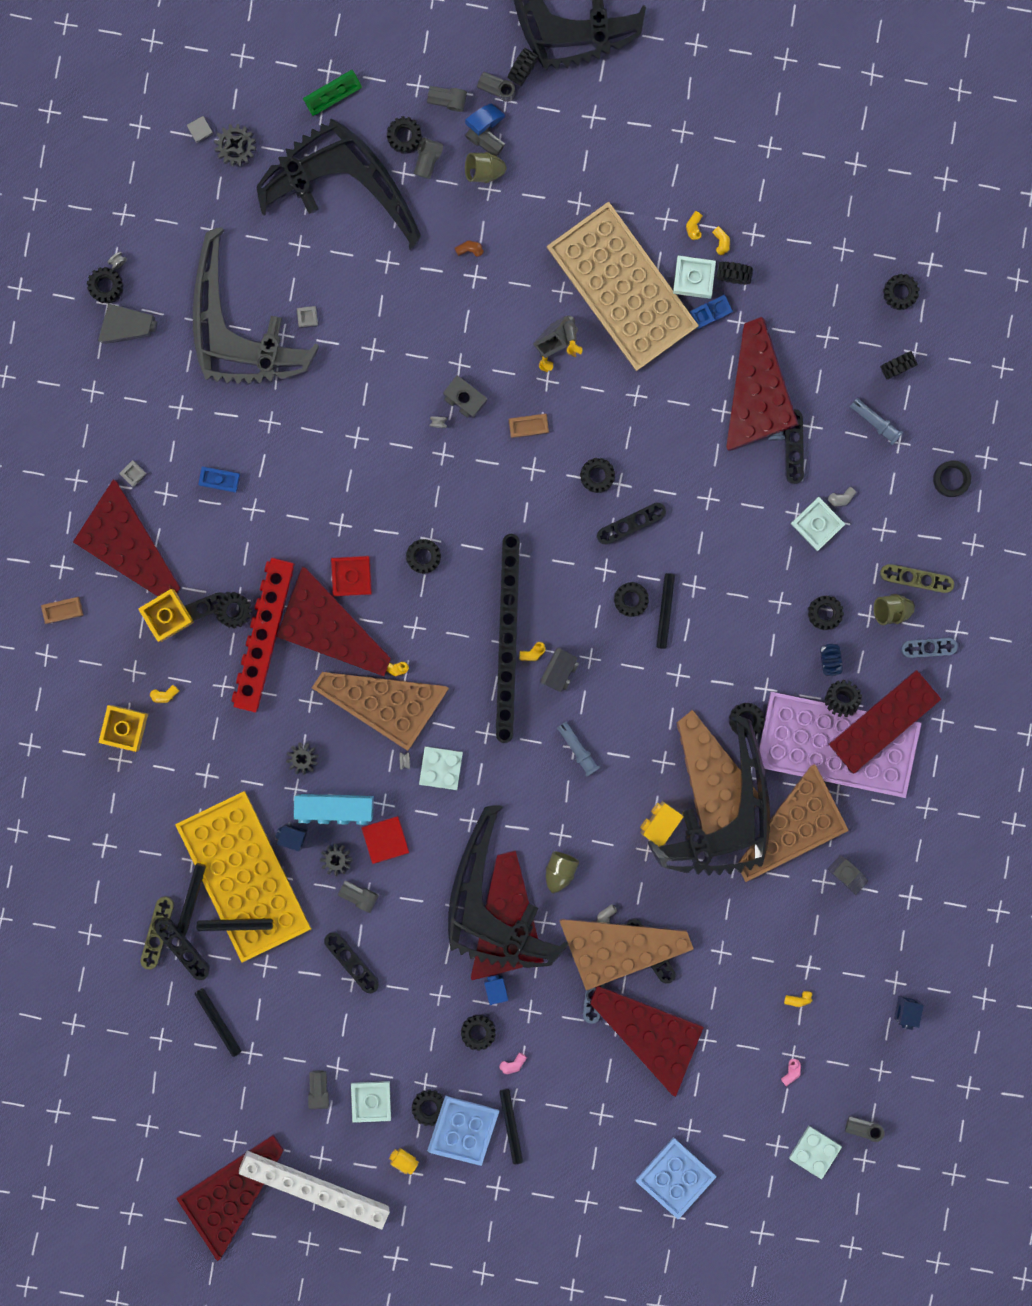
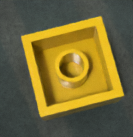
M174 589L168 590L138 608L157 642H163L194 623Z
M107 705L98 743L138 752L148 714L114 705Z
M663 801L660 804L656 803L651 810L653 813L649 820L646 818L640 826L642 829L641 834L650 841H653L657 846H662L666 843L684 817Z

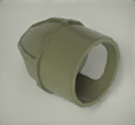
M471 152L467 155L465 161V175L470 182L489 183L502 176L507 169L503 160L489 152ZM476 169L475 175L472 179L470 170Z
M898 594L878 597L873 607L875 619L881 625L901 624L912 616L915 609L913 601Z
M552 852L549 863L545 868L547 887L551 893L559 892L574 879L579 860L565 853Z

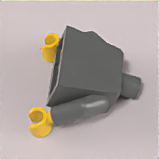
M564 316L550 324L533 343L539 350L540 357H542L539 363L541 370L545 372L551 371L553 369V362L548 361V357L567 346L568 354L576 357V353L582 354V347L575 343L577 342L576 333L578 328L572 316Z

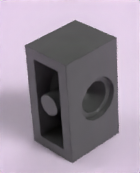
M458 375L443 392L444 400L451 406L455 404L461 408L459 412L467 418L469 416L474 418L487 402V398ZM466 393L469 395L470 399L467 403L459 401L458 398L461 394Z

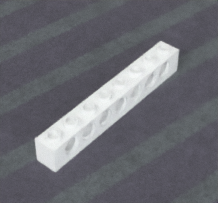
M246 1151L239 1168L240 1175L379 1229H383L390 1212L388 1205L249 1151Z

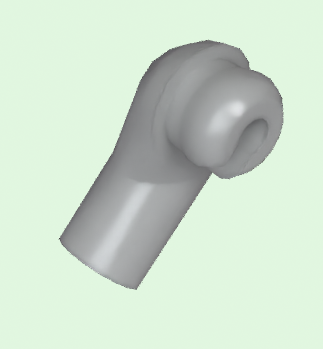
M849 487L843 495L830 494L828 501L835 507L846 506L857 492Z
M611 904L601 911L597 916V922L609 924L610 917L617 912L615 906Z

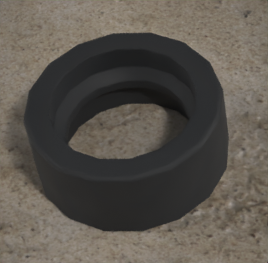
M951 460L942 463L933 474L935 489L945 497L962 495L971 484L970 470L960 461ZM948 468H956L963 475V483L956 490H948L942 485L941 475Z

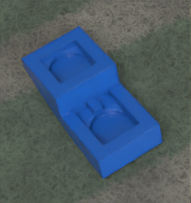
M491 103L480 108L465 119V124L476 134L480 135L488 127L493 128L505 118V114Z
M724 294L690 311V314L699 325L697 329H700L734 311Z

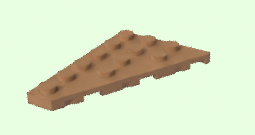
M322 672L312 686V689L407 751L449 689L446 686L328 672Z
M691 710L676 723L681 736V745H683L690 785L694 793V803L700 820L699 825L702 826L705 834H710L723 828L737 817L741 796V771L695 712ZM753 787V796L758 799V792Z
M815 763L808 768L770 819L768 848L763 865L760 868L754 864L752 870H748L744 866L741 874L745 882L849 831ZM755 845L748 848L738 863L755 858Z
M559 920L586 990L694 950L686 930L587 922L583 920Z

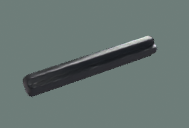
M666 573L664 576L656 647L661 649L667 648L675 581V574Z
M201 863L195 865L178 923V929L184 936L188 931L206 866Z
M273 920L197 921L196 928L197 931L273 929Z
M203 988L199 989L194 994L231 1056L239 1055L241 1049L206 991Z
M502 1089L499 1093L513 1164L517 1165L523 1163L513 1105L510 1090Z

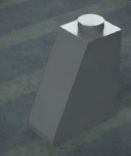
M108 304L98 341L108 344L150 337L151 333L156 330L157 321H155L153 315Z
M841 855L828 868L855 895L868 882L865 876Z

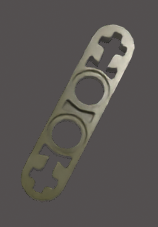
M892 564L884 565L880 569V577L886 582L940 593H948L954 588L953 579L946 575ZM888 568H891V572L898 573V569H900L901 571L898 575L899 581L895 580L897 576L892 575L889 576V578H887V575L884 574V570H888ZM906 571L912 573L913 578L910 582H905L902 578L903 573ZM924 575H928L931 578L929 586H924L921 583V578ZM935 577H938L937 581L944 582L946 579L950 586L946 587L945 590H943L942 585H936V588H933Z
M169 896L161 897L154 909L141 956V965L145 969L151 970L159 963L164 941L156 932L155 920L165 917L171 920L174 901ZM165 900L170 905V908H166L164 913L168 914V917L160 914L157 915V912H162L163 906L160 903H163ZM165 925L161 930L166 929L168 931L169 925ZM151 937L160 939L158 947L150 945ZM151 951H158V954L154 952L152 956V960H154L155 963L147 965L148 962L145 960V958H148L150 956Z

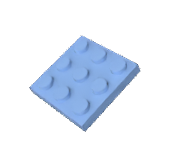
M445 1096L427 1151L432 1154L482 1166L499 1110Z
M673 1137L635 1181L679 1219L717 1176Z

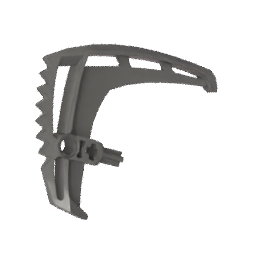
M215 228L206 232L197 269L193 300L194 344L198 362L205 379L209 380L213 376L215 381L219 382L224 377L227 384L232 379H235L237 384H240L243 379L248 384H251L256 379L261 384L264 377L272 382L274 375H277L280 379H285L306 372L315 358L319 345L315 344L310 350L280 347V337H278L282 318L277 316L270 317L267 334H264L261 343L244 339L226 328L221 310L218 281L219 238L223 234L224 229ZM213 242L210 269L208 272H205L211 243ZM209 280L208 310L202 312L203 285L205 281ZM205 319H208L210 352L204 350L202 322ZM270 341H272L275 346L268 350L266 343L270 344ZM211 357L255 365L261 371L258 374H228L211 371ZM265 359L271 361V365L267 369L261 366L262 361ZM303 366L302 369L293 371H274L275 367Z

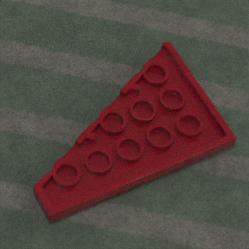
M763 317L744 323L726 445L728 451L798 425Z
M113 479L73 543L156 596H160L170 589H174L178 594L181 589L178 582L175 580L118 482Z
M302 567L276 637L385 677L391 658L308 569Z
M516 850L497 855L486 904L487 910L506 925L513 927L518 919L521 920L529 903ZM533 920V922H532V924H531V926H533V928H532V930H531V935H530V936H532V937L538 939L537 932H536V928H535V924H534V920ZM524 927L517 929V932H519L518 936L526 934L523 931ZM479 938L477 951L501 957L506 956L503 948ZM511 944L508 950L512 955H515L518 948L515 944ZM525 954L520 955V959L523 961L544 962L543 958ZM477 955L474 959L471 980L523 968V966L518 962L513 968L509 961L504 967L501 966L499 961L491 965L488 958L481 963Z
M597 986L590 1004L671 1095L676 1097L704 1027Z
M273 1134L248 1151L277 1162L284 1149ZM245 1153L176 1198L217 1261L223 1256L264 1185L261 1182L239 1174V1168Z

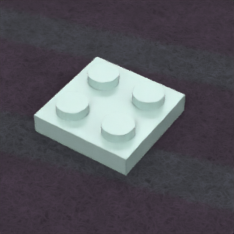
M678 256L673 294L711 299L716 261Z
M817 497L790 523L816 551L845 525L820 497Z
M425 746L419 785L457 790L463 752Z
M390 1081L351 1083L352 1122L391 1121Z
M808 1126L790 1154L789 1159L822 1179L842 1146L811 1126Z

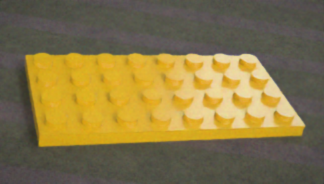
M245 791L175 824L194 865L201 863L206 866L202 882L221 920H273V929L227 931L241 962L249 960L311 930L310 924Z

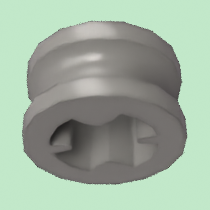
M117 252L107 263L112 264V269L116 270L127 259L122 257L121 252Z
M430 417V420H432L430 427H447L445 425L447 418Z
M409 752L405 755L400 753V770H403L404 767L410 769Z

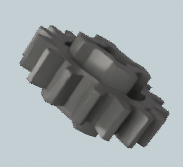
M229 124V130L223 127L224 133H217L219 140H214V143L219 146L214 148L215 151L221 152L218 158H224V164L230 161L232 167H234L235 163H238L241 167L242 161L248 164L247 158L254 157L251 151H256V147L252 145L256 143V140L250 139L253 136L252 132L247 133V127L241 130L239 124L236 125V128ZM238 133V134H241V135H240V136H233L232 134ZM225 138H226V139H227V144H226V146H225L224 149H223V142H224V140H225ZM235 142L239 147L236 149L232 143ZM247 142H248L247 151L244 152V146H245V145L247 144ZM231 155H238L239 157L233 158V157H229V156H231Z

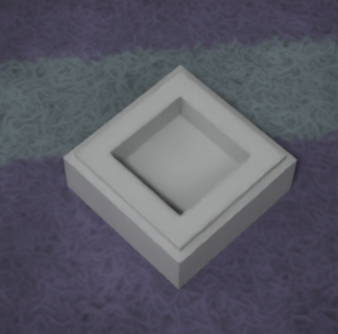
M204 116L187 125L196 143L213 134Z
M316 306L297 308L299 328L318 326Z
M134 460L119 473L132 487H135L147 475Z

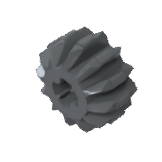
M300 742L298 743V749L294 745L291 746L295 753L287 752V755L291 756L292 759H287L286 763L293 762L289 769L292 770L294 767H297L295 774H299L300 769H302L303 775H306V767L312 772L314 769L310 764L318 765V762L313 761V759L318 758L319 755L311 754L316 749L312 748L309 751V743H306L303 749ZM299 754L307 756V758L305 759L307 760L306 763L298 762V759L300 758L298 757Z
M337 843L334 844V850L328 845L326 847L328 852H321L326 857L320 858V862H326L321 868L329 867L328 875L331 874L332 870H334L335 876H338V870L345 874L346 871L343 866L350 869L351 865L346 862L353 860L352 857H346L351 853L350 850L344 853L345 845H342L340 850H338ZM333 855H336V857L339 856L341 858L339 860L340 864L336 865V862L334 864L332 863L331 860L333 859Z

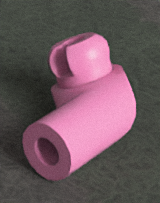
M519 1052L514 1062L508 1063L503 1061L499 1068L507 1075L518 1072L526 1061L527 1056Z
M797 1059L789 1061L788 1074L781 1078L786 1087L800 1077V1061Z

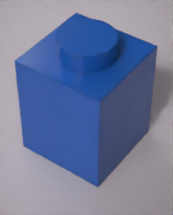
M498 974L488 976V980H484L489 1005L508 1001L503 976L499 977Z

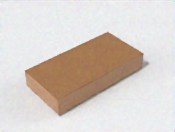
M547 414L508 419L511 438L549 433Z
M79 597L41 605L45 624L84 616Z

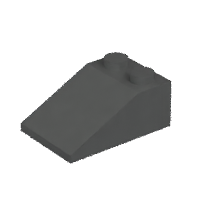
M556 648L540 682L559 692L562 689L566 690L571 681L568 679L570 673H575L579 665L576 662L578 658L560 648Z

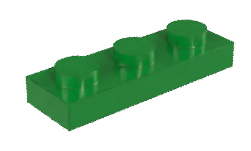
M350 70L302 99L311 115L314 116L359 90L362 86L355 72Z

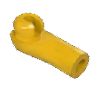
M697 211L693 213L686 224L688 236L692 240H698L702 235L697 224L703 216Z
M718 226L712 233L719 240L716 252L719 255H724L730 250V238Z
M537 642L530 651H520L519 660L537 661L545 653L544 643Z
M399 662L394 665L389 663L387 672L393 676L405 674L409 670L406 662Z
M174 685L166 692H159L157 689H154L150 692V697L155 703H168L179 692V689Z
M803 991L802 997L786 995L784 1004L795 1007L805 1006L812 1002L813 994L809 991Z

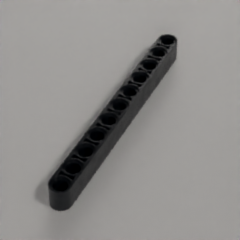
M512 533L507 534L502 542L496 738L501 743L511 741L514 725L520 541L518 536ZM509 537H513L517 541L516 546L513 548L507 547L505 543ZM509 556L514 557L516 560V564L513 567H508L505 564V559ZM511 575L515 578L513 586H507L504 583L506 576ZM509 594L515 598V602L510 606L506 605L503 601L504 597ZM505 614L513 615L514 622L507 625L503 622ZM505 633H511L513 635L512 643L505 644L502 641V636ZM510 652L513 659L510 663L502 661L503 653ZM504 671H509L512 674L511 681H502L501 674ZM507 690L511 693L509 701H503L500 698L502 691ZM502 710H508L511 713V717L506 721L500 718ZM502 729H507L510 732V737L506 740L499 737V732Z

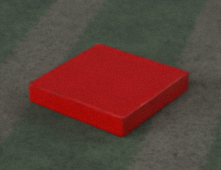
M370 556L331 558L333 596L372 595Z
M398 816L361 827L372 864L409 853Z

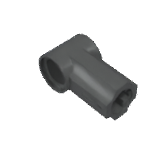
M486 72L482 73L478 81V89L495 95L505 102L512 101L515 98V87L511 81H504ZM509 87L512 89V92L509 95H504L502 90Z
M430 86L427 103L444 106L452 111L463 112L467 91L458 88H451L449 90Z
M471 128L465 134V137L476 146H481L484 150L495 156L505 146V143L493 135L489 128L480 135L476 134Z
M425 137L420 140L418 144L419 157L413 174L427 179L431 178L435 161L441 156L443 150L442 143Z
M346 880L338 893V896L354 903L356 907L368 913H371L379 897L373 891L366 888L362 889Z
M310 1071L309 1109H329L326 1071Z
M853 1116L848 1117L845 1126L846 1133L867 1138L873 1142H879L883 1139L884 1130L879 1123ZM872 1128L880 1129V1133L877 1136L870 1135Z

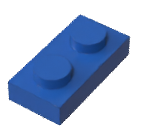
M202 466L198 485L237 493L240 474Z

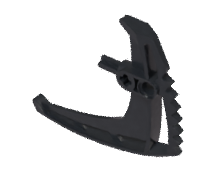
M514 0L518 20L525 39L532 52L538 55L537 60L546 71L550 65L557 70L561 63L566 68H569L571 62L579 66L582 59L589 63L592 56L599 60L601 52L610 54V47L618 50L641 35L646 6L643 5L637 14L608 18L607 9L604 8V0H592L590 20H570L551 14L543 0H529V3L524 6L522 0ZM530 11L533 12L542 41L534 40L526 16ZM597 16H601L600 23H597ZM636 32L635 34L614 43H610L608 41L610 39H614ZM597 35H602L605 40L597 42L594 38ZM592 44L596 48L585 53L558 59H548L545 47H568Z
M330 119L329 126L321 124L320 132L311 129V137L302 135V143L294 141V149L286 148L287 157H278L280 165H271L257 185L258 199L263 216L266 215V208L269 204L292 190L296 193L297 198L302 199L308 214L319 210L312 196L313 189L309 182L326 175L348 173L369 190L389 213L409 241V250L416 246L421 237L403 196L386 168L358 136L333 119ZM332 130L341 139L301 160L293 158L311 142ZM353 143L370 162L368 169L346 146L347 144ZM292 164H296L298 166V170L296 172H290L288 170V167ZM280 168L285 170L262 188L264 183ZM375 171L379 173L392 192L393 197L391 200L373 178ZM299 182L306 183L304 189H300ZM397 205L400 206L412 233L407 230L396 210Z
M739 716L731 717L737 723L741 760V796L737 817L723 828L713 833L705 834L702 826H698L694 809L682 811L687 826L685 841L657 846L653 841H648V846L661 867L689 873L694 868L697 875L705 870L708 876L713 871L721 875L724 870L731 875L734 868L739 873H742L744 866L748 870H752L754 864L760 868L762 867L770 833V805L764 766L751 720ZM744 730H745V733H746V736H747V739H748V742H749V746H750V750H751V754H752V758H753V759H751V758L749 757V753H748V749H747V744H746V739H745V735H744ZM751 767L755 768L758 799L753 796ZM755 806L759 807L760 836L755 838ZM695 835H699V839H696L697 841H693ZM755 845L754 859L734 864L708 865L712 857ZM703 851L705 858L700 862L698 854ZM692 860L693 862L691 866H671L666 864L667 861Z
M500 805L487 806L484 808L470 836L455 876L448 911L450 949L453 951L458 948L460 955L469 952L470 959L478 955L481 963L487 958L491 965L499 961L502 967L508 961L513 968L518 962L524 968L551 966L567 948L569 943L564 942L562 945L557 946L530 936L533 928L531 924L539 909L538 907L528 903L521 920L518 919L516 924L511 927L497 919L483 905L482 884L486 855L497 813L504 808ZM490 816V820L486 827L481 843L479 845H476L477 839L482 831V828L485 822L487 821L488 817ZM477 853L470 882L463 883L471 855ZM467 891L461 924L456 920L461 892ZM524 927L523 931L526 934L518 936L519 932H517V929ZM461 929L503 948L506 956L501 957L483 953L460 944ZM511 944H515L518 948L515 955H512L508 950ZM525 954L547 959L548 962L523 961L520 959V955Z

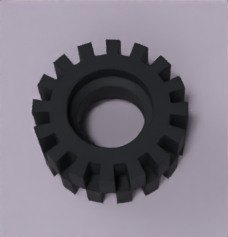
M524 48L511 67L507 78L522 86L534 68L538 55Z
M401 116L400 119L397 117L394 122L391 121L390 126L387 128V139L391 148L402 154L404 152L408 154L411 153L410 151L416 150L422 139L419 124L412 120L411 117L405 118V116ZM402 128H407L412 133L411 139L407 142H401L397 138V132Z
M719 262L716 278L728 283L751 284L753 267L735 262Z
M100 267L98 270L92 271L93 274L88 277L87 289L95 300L108 304L111 301L115 302L116 298H120V293H123L122 286L124 284L116 271L108 267ZM108 278L112 281V289L109 292L104 293L99 290L98 283L101 279Z
M908 274L894 275L888 280L883 289L884 300L886 299L887 305L890 304L891 308H897V310H904L912 306L919 297L918 292L920 289L917 286L918 282H915L914 278L909 277ZM897 285L907 287L908 296L905 299H899L895 296L894 289Z
M909 351L886 362L880 368L886 380L917 366L918 363L912 351Z
M604 458L590 459L581 469V482L590 492H605L612 486L615 480L614 467ZM595 468H600L605 472V479L600 483L593 482L590 478V473Z
M419 539L408 547L406 560L410 568L415 572L421 574L430 573L440 563V550L434 542L428 539ZM421 549H427L431 553V559L426 564H421L416 559V554Z
M636 582L625 583L617 589L614 595L615 607L624 616H638L648 607L649 595L640 584ZM628 592H634L639 597V602L635 607H628L624 602V596Z
M226 592V595L222 594L220 596V600H216L218 604L214 605L216 609L214 614L223 625L234 629L237 626L242 627V623L246 624L248 622L246 619H250L251 615H249V612H252V609L249 606L251 604L241 594ZM232 603H237L239 613L234 617H229L226 613L227 607Z
M827 595L817 597L808 607L810 623L820 630H831L837 627L843 620L842 616H844L841 602L836 600L835 597ZM824 605L831 607L833 610V616L829 620H822L819 617V609Z
M839 680L835 684L832 683L825 696V705H828L827 709L829 711L833 710L832 714L834 715L836 712L839 713L838 717H841L842 714H844V717L852 716L854 712L856 713L861 703L860 689L856 690L857 685L851 686L852 682L848 681V684L845 683V680H842L841 683ZM839 694L845 695L850 699V702H841L836 696Z
M741 703L735 706L729 715V725L732 731L738 735L737 723L731 717H740L743 713L748 712L754 717L752 727L755 735L759 733L765 722L764 714L760 708L752 703Z
M481 1014L468 1017L461 1029L462 1041L471 1050L480 1051L481 1049H487L488 1046L490 1047L495 1039V1026L492 1020L490 1021L487 1016L484 1017ZM480 1025L484 1027L486 1035L483 1039L476 1040L471 1036V1029L474 1026Z
M428 1089V1091L423 1090L413 1100L412 1114L419 1124L422 1123L424 1126H434L436 1124L444 1101L443 1095L437 1093L438 1091H431V1089ZM424 1102H434L437 1106L436 1112L432 1115L425 1114L422 1111Z

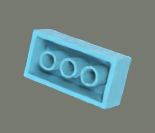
M297 794L294 796V819H298V823H310L311 820H318V824H329L331 820H335L337 824H349L350 821H356L357 825H368L369 821L373 820L374 796Z

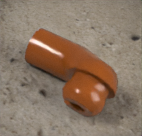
M470 240L454 248L458 256L469 251L474 253L476 257H479L484 252L483 246L480 243Z

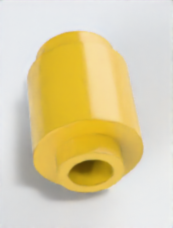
M401 1148L398 1150L394 1149L389 1157L391 1160L390 1165L404 1174L408 1173L411 1175L419 1163L415 1160L416 1157Z

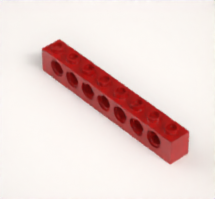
M271 558L270 561L266 562L264 572H267L266 580L262 579L260 591H262L261 599L257 598L255 609L258 610L257 615L252 618L250 628H253L252 635H248L246 640L248 651L247 654H243L241 660L243 670L242 673H238L236 684H239L238 690L233 692L231 700L235 708L258 712L295 566L294 563ZM276 573L282 577L279 584L272 582V576ZM270 592H274L277 595L274 603H270L267 600V595ZM267 610L272 613V619L268 622L262 618L263 612ZM261 629L267 631V638L265 640H260L257 636L258 631ZM255 648H260L263 652L262 657L259 659L253 656ZM252 666L258 670V674L254 678L248 674V670ZM246 685H250L253 688L251 696H246L243 692Z

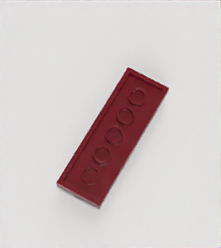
M915 670L828 745L854 774L942 699L923 676Z

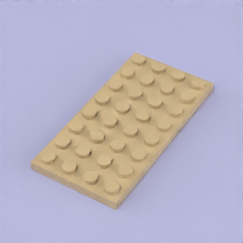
M610 202L604 204L546 247L635 371L641 369L699 326L678 296L673 294L670 285Z

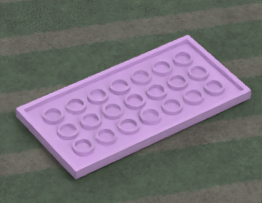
M770 692L759 744L764 769L803 776L808 768L815 763L821 777L826 782L906 798L921 723L914 722L853 774L828 744L866 711L857 710L852 716L844 717V714H842L841 717H838L839 713L832 714L833 710L829 711L827 709L828 705L826 706L823 702Z

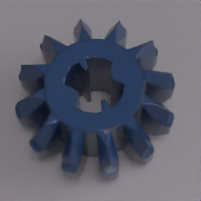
M826 644L821 646V664L825 676L841 674L843 667L839 645Z

